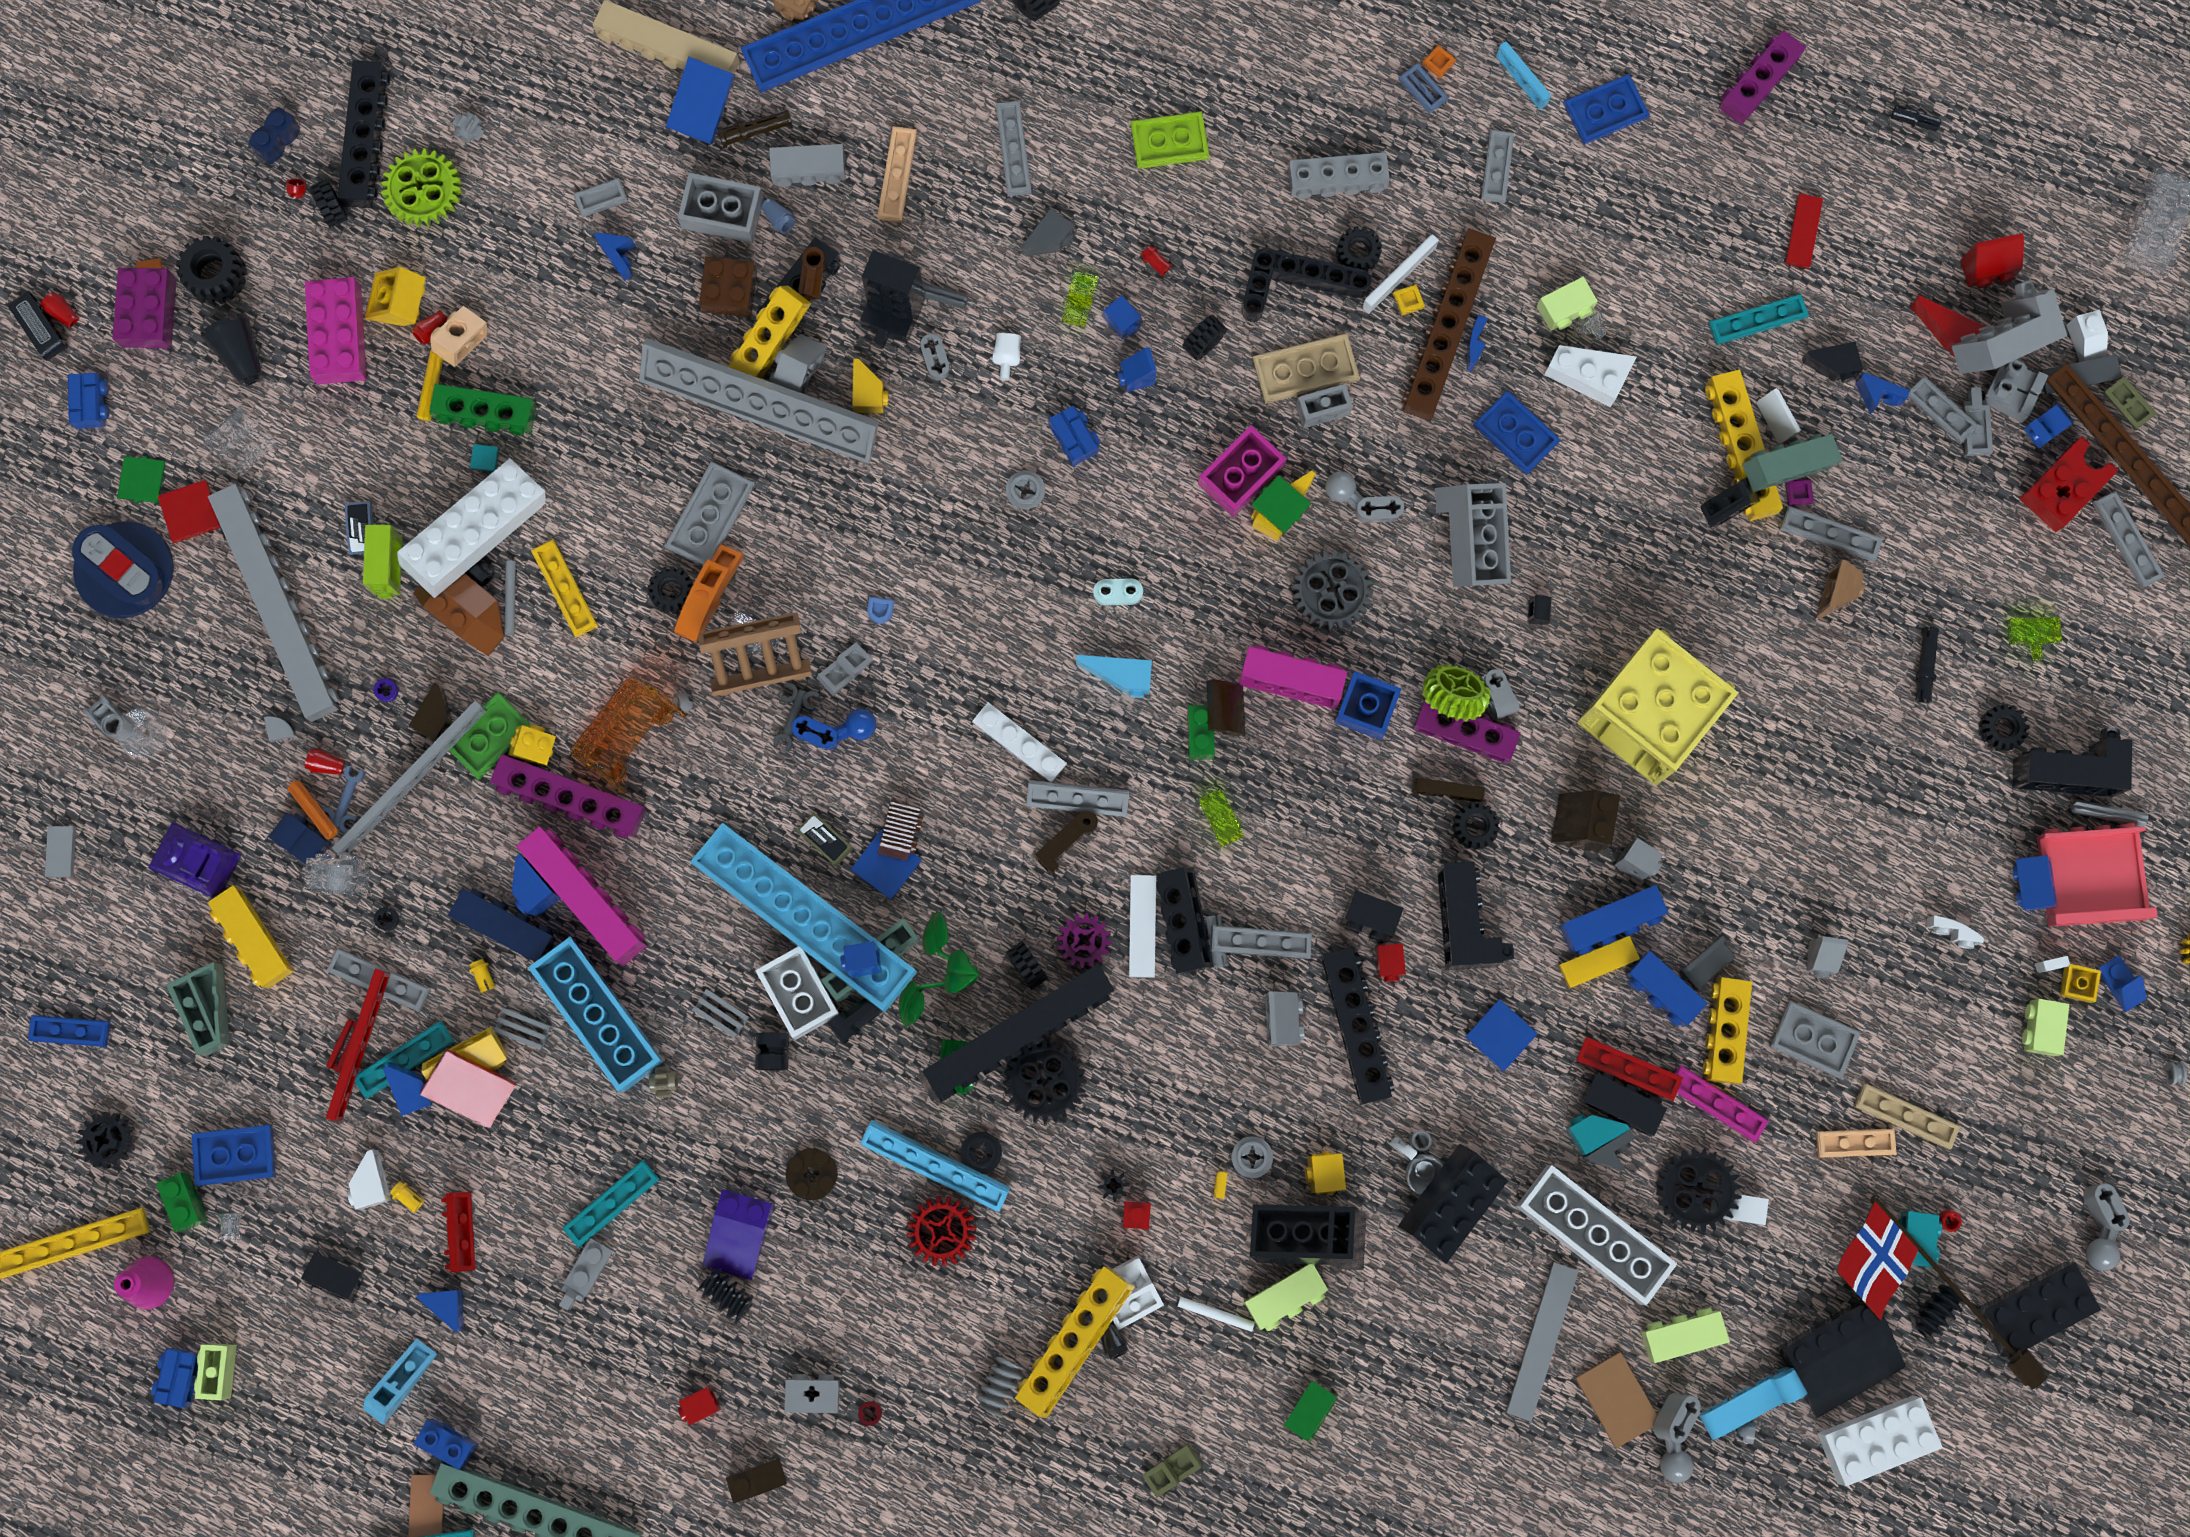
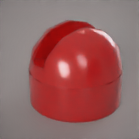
M288 179L286 181L288 195L292 198L296 197V199L302 198L306 193V181L302 179Z
M1946 1209L1939 1213V1221H1941L1943 1229L1948 1232H1954L1960 1228L1962 1219L1957 1212ZM1946 1218L1949 1219L1951 1224H1947Z

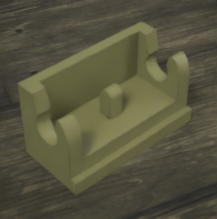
M2125 376L2103 392L2104 396L2109 398L2132 425L2134 430H2137L2157 414Z

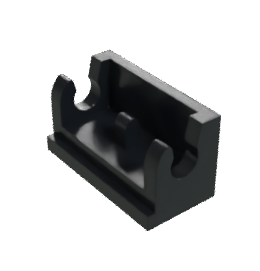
M1744 478L1704 502L1700 508L1711 528L1722 525L1757 504L1760 500L1756 492H1753L1748 478Z
M314 1252L301 1279L311 1286L353 1303L362 1284L363 1278L361 1277L363 1274Z

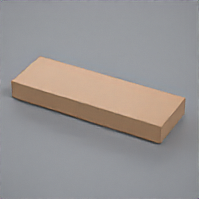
M1895 1129L1816 1132L1818 1158L1897 1155Z

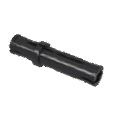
M1924 627L1922 629L1919 672L1916 673L1915 677L1918 680L1915 701L1925 703L1926 700V703H1931L1933 682L1936 681L1937 677L1934 671L1939 629L1930 627V630H1928V627Z

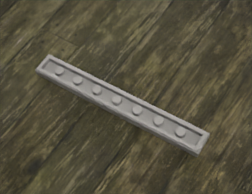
M475 700L332 849L337 854L347 856L488 709Z

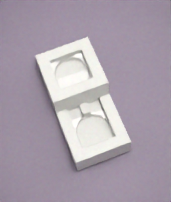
M1713 1191L1712 1195L1721 1197L1722 1192ZM1740 1195L1742 1199L1733 1201L1739 1209L1730 1208L1729 1210L1733 1218L1723 1217V1219L1766 1225L1769 1199ZM1714 1199L1711 1201L1710 1213L1715 1212L1718 1208L1717 1202Z

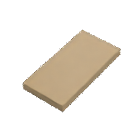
M1347 333L1252 357L1265 404L1360 380Z

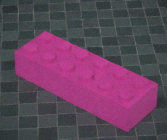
M539 826L516 847L614 961L625 966L647 947L643 942L646 937L633 924H627L626 921L629 920V917L620 907L618 908L617 905L612 906L610 904L613 899L599 885L597 887L594 886L596 879L583 866L580 868L577 866L580 863L578 858L566 847L564 849L561 848L564 842L558 835L552 832L550 828L544 830Z

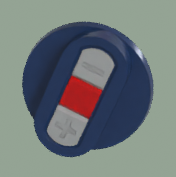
M127 521L107 525H93L82 530L74 540L72 555L74 558L73 576L75 586L85 603L96 612L112 618L138 616L156 606L167 593L174 572L172 553L166 541L148 526Z

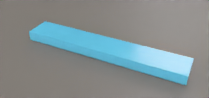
M874 1120L870 1121L860 1145L997 1212H1000L1011 1187Z

